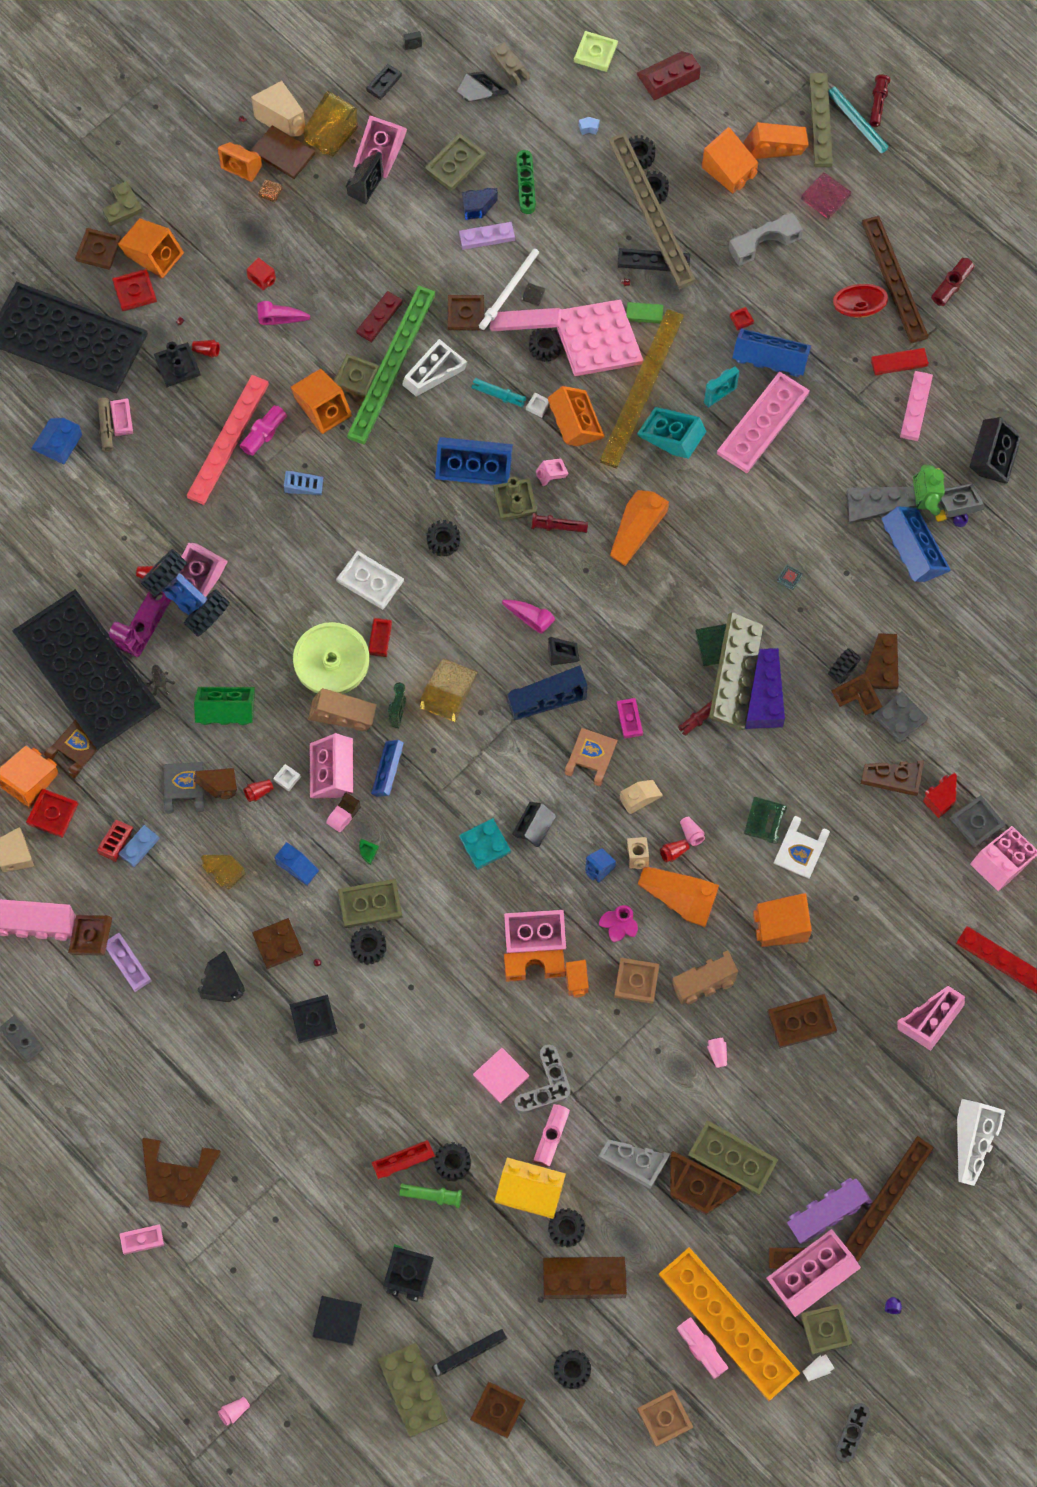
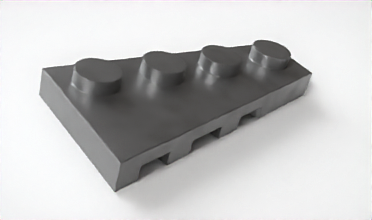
M914 487L847 488L846 491L849 524L860 520H869L880 515L885 516L897 506L917 508Z

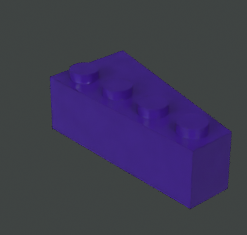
M759 649L745 729L783 727L785 713L779 649Z

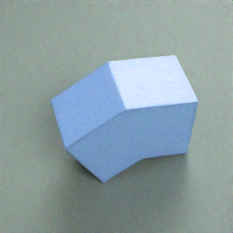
M591 117L580 119L578 126L581 134L591 133L596 135L599 128V119Z

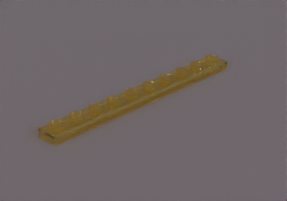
M669 309L666 310L601 456L600 463L618 468L684 319L683 314Z

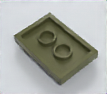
M459 133L425 167V172L452 192L486 157V152Z
M396 879L338 889L345 928L403 918Z

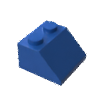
M50 418L32 446V450L65 464L82 436L80 426L65 418Z

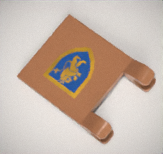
M581 728L566 765L565 775L572 776L577 764L597 771L594 785L601 786L618 740Z

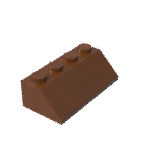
M625 1257L543 1258L544 1299L626 1298Z

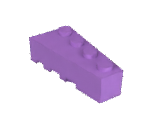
M847 1179L841 1183L842 1187L837 1191L834 1189L824 1194L825 1198L819 1202L815 1200L806 1206L808 1209L804 1212L797 1211L789 1217L791 1220L787 1223L800 1244L803 1245L826 1230L827 1226L832 1227L844 1219L843 1216L856 1213L861 1208L860 1205L865 1203L867 1206L872 1203V1200L857 1179Z

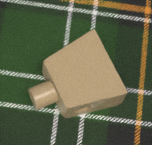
M20 827L0 837V867L3 872L34 866Z

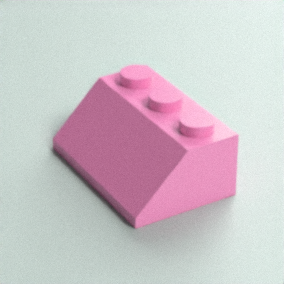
M334 733L310 743V798H341L345 792L348 794L353 793V738Z
M564 910L504 914L507 953L566 950Z

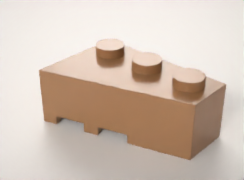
M322 688L312 700L308 720L354 728L358 731H367L372 726L377 704Z
M728 950L723 952L724 957L715 961L711 958L706 961V965L699 968L694 967L672 979V986L681 1005L684 1003L692 1004L698 1000V997L703 995L708 997L716 993L715 990L727 989L734 985L738 970Z

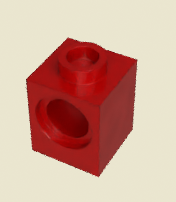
M259 257L246 269L248 279L263 291L275 282V270Z

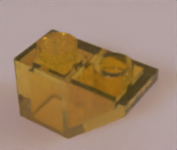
M203 855L201 857L202 868L208 874L212 873L216 877L215 881L221 887L225 886L228 890L246 875L245 869L231 855Z

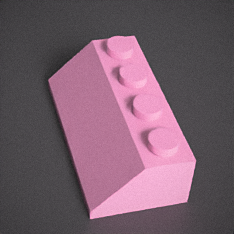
M0 899V936L16 934L17 937L27 938L29 935L35 936L38 939H47V937H55L56 940L66 941L67 938L71 939L76 916L70 905Z
M831 1229L766 1279L794 1317H796L861 1267Z

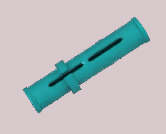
M475 378L473 381L475 384H472V389L499 398L504 403L509 402L520 406L521 408L525 404L523 401H526V396L516 394L511 389L506 390L478 378Z

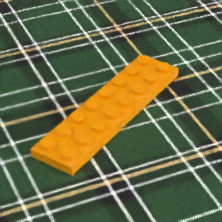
M690 1247L658 1274L768 1401L773 1399L800 1374Z

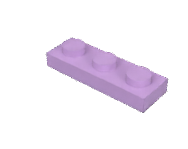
M512 222L459 231L462 250L515 241Z
M120 933L108 939L106 950L134 992L152 982Z

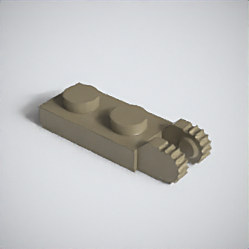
M505 42L490 49L491 56L515 85L521 84L520 78L517 76L518 73L526 81L530 79L529 73Z

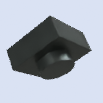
M420 31L403 34L405 50H414L422 47Z

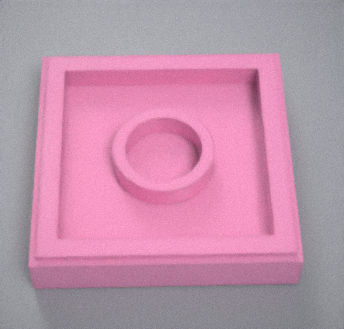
M503 1048L497 1051L473 1074L477 1081L500 1104L529 1078L528 1073Z

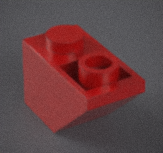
M955 772L950 776L945 775L939 781L940 784L937 787L932 786L925 792L926 796L923 802L938 818L949 811L956 801L957 775Z

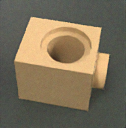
M647 837L627 838L629 869L649 867Z

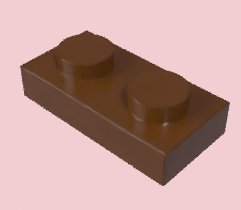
M769 1247V1268H780L807 1247Z

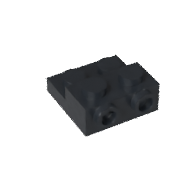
M394 1246L383 1289H386V1293L392 1296H398L399 1293L407 1295L406 1299L418 1302V1299L423 1300L434 1257Z

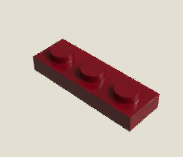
M387 291L356 330L357 334L372 343L402 305V299Z

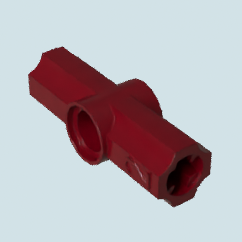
M961 258L953 270L947 273L945 280L931 296L935 304L945 306L953 294L959 291L961 284L975 268L970 259Z

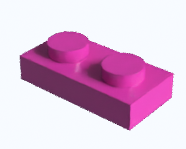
M636 698L617 701L616 704L624 739L643 736Z

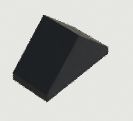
M554 637L548 638V653L551 666L580 661L577 643Z

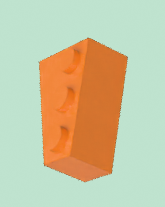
M759 122L756 123L744 140L745 147L755 159L802 155L809 146L806 127Z

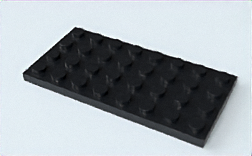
M17 281L0 310V350L116 394L148 335L147 330Z
M76 589L12 630L97 750L161 708L158 701L120 649L115 645Z

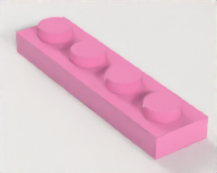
M915 371L900 438L918 441L933 377L932 374Z

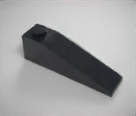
M223 951L207 963L204 971L206 977L201 979L203 986L198 987L197 990L201 999L231 1002L241 998L243 992H245L244 985L227 953Z

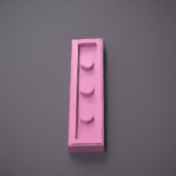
M560 308L497 312V316L490 323L491 331L560 327L562 310Z

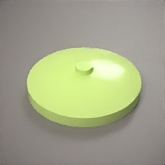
M335 622L323 623L310 628L300 637L293 653V663L297 677L305 687L315 693H318L322 688L341 694L351 691L366 676L370 662L369 650L364 638L352 627Z

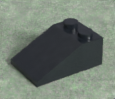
M377 152L365 158L361 164L359 163L355 169V175L353 178H349L346 184L347 195L365 205L383 178L381 152Z

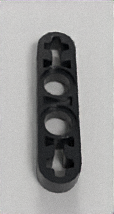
M500 1329L438 1362L431 1368L435 1376L439 1377L501 1344L508 1338L503 1329Z

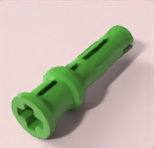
M403 1183L400 1187L399 1196L436 1201L441 1206L448 1204L460 1208L462 1190L456 1192L446 1190L444 1187L437 1190Z

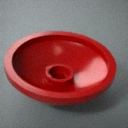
M855 284L845 287L837 292L833 298L834 308L839 313L853 318H864L880 312L888 302L887 292L883 288L872 284Z

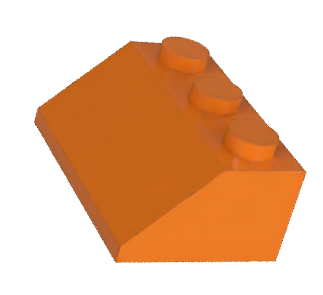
M562 386L548 397L550 408L554 413L556 423L560 428L566 445L581 446L605 437L586 390Z

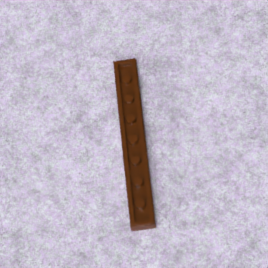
M880 216L862 220L863 228L910 343L928 339V333Z
M918 1136L845 1243V1246L857 1262L934 1148Z

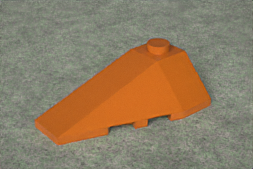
M644 867L638 881L640 887L655 898L660 899L667 907L680 914L683 919L706 927L719 885L703 879L652 867Z

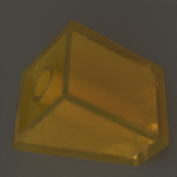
M327 91L304 128L305 141L309 145L319 148L322 153L334 157L358 128L356 107Z

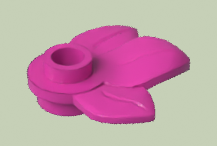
M626 905L617 907L615 911L606 912L599 921L600 927L609 928V937L612 942L620 941L626 934L630 937H635L638 931V925L633 919V911ZM626 913L627 917L621 918L620 914Z

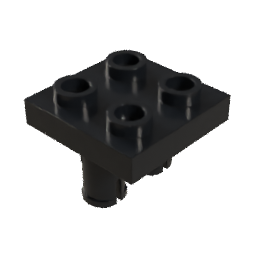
M173 341L169 342L166 345V350L154 354L166 387L201 376L188 342L178 346Z

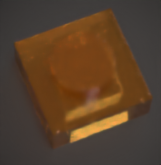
M266 179L258 194L259 197L275 203L283 188L281 184Z

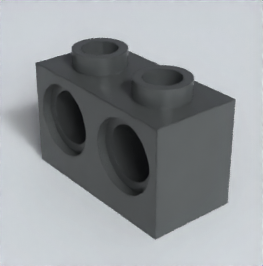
M15 1015L0 1026L2 1034L27 1062L43 1050L40 1043Z

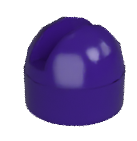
M967 514L953 517V523L957 527H964L968 522Z
M895 1297L889 1298L885 1304V1312L890 1314L901 1313V1301Z

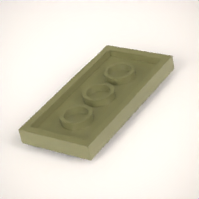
M708 1120L688 1154L689 1158L758 1196L778 1162L777 1158Z
M416 1343L378 1359L409 1438L448 1422Z

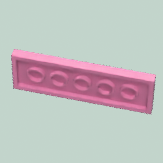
M779 371L717 450V455L745 473H748L809 395L810 390Z

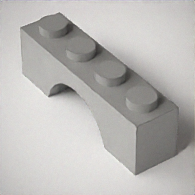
M793 213L782 215L773 222L765 223L762 227L751 229L744 235L733 237L729 242L728 250L739 267L754 260L755 248L761 242L776 240L786 246L800 240L803 229Z

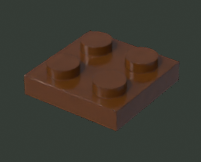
M86 228L75 257L76 261L110 270L119 248L118 243L122 240L121 236Z
M448 295V330H482L479 324L484 319V295Z
M76 915L68 953L71 955L105 956L112 917L108 915Z
M289 918L252 932L266 969L303 955Z
M488 1381L470 1421L508 1439L526 1400Z

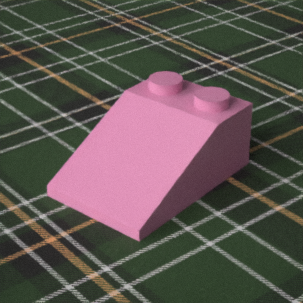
M369 116L353 167L356 168L365 158L381 152L383 177L387 178L402 146L407 129Z
M188 543L182 555V558L187 563L180 573L206 597L220 578L228 561L199 544Z

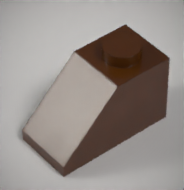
M234 768L195 771L194 782L215 798L230 799L235 796L237 785Z

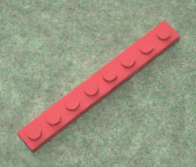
M251 375L187 494L188 499L202 505L206 503L269 385L268 381Z

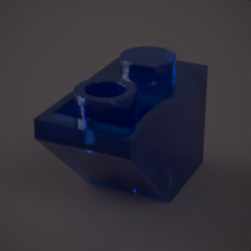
M497 188L462 192L465 220L483 218L498 201Z

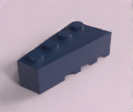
M581 665L523 688L511 690L510 693H507V702L515 721L586 700L588 685Z

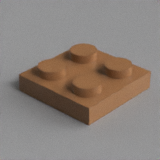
M620 958L614 998L653 1004L660 964Z
M675 1390L637 1408L655 1447L693 1429V1425Z

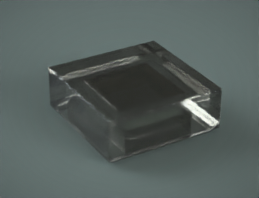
M528 282L522 296V301L539 306L545 293V288Z

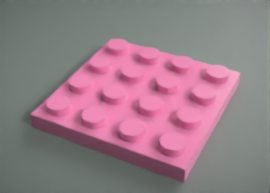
M621 300L562 309L560 327H557L574 376L642 365L643 358Z

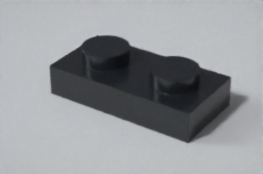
M387 64L366 87V91L381 100L402 77V72Z

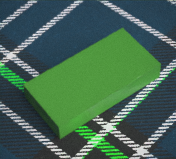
M627 302L626 316L630 322L662 324L663 305Z

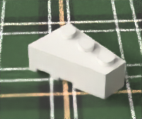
M438 339L404 377L402 385L417 397L464 371L467 361Z

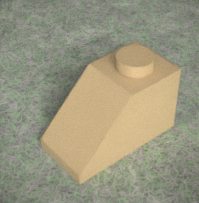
M653 780L637 782L620 792V800L629 815L663 797Z

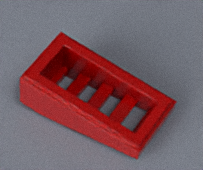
M115 820L97 849L98 854L116 862L119 852L125 846L133 827ZM117 827H121V828L125 829L126 832L123 833V832H121V831H119V830H116V829H117ZM115 833L122 836V838L119 839L113 835ZM110 840H114L118 842V844L115 845L111 843ZM107 846L114 848V851L107 849Z

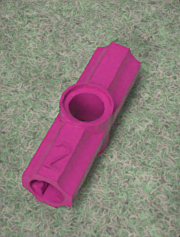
M274 405L262 419H258L253 424L251 432L240 444V448L246 454L253 456L264 442H269L272 439L276 428L287 417L283 409Z

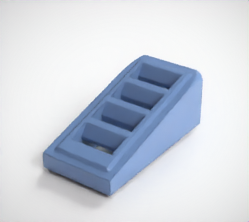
M294 471L285 472V493L322 495L323 477ZM298 481H302L301 486H298ZM306 481H309V488L306 487ZM313 482H317L316 489H313Z

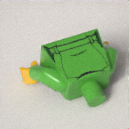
M925 464L921 467V471L913 476L917 509L929 510L936 517L937 522L947 520L944 509L940 510L937 506L945 493L944 474L940 468L935 469L934 466Z

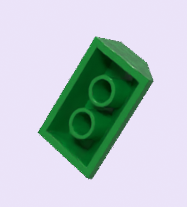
M198 687L194 700L195 723L202 725L211 723L248 725L253 723L255 687Z

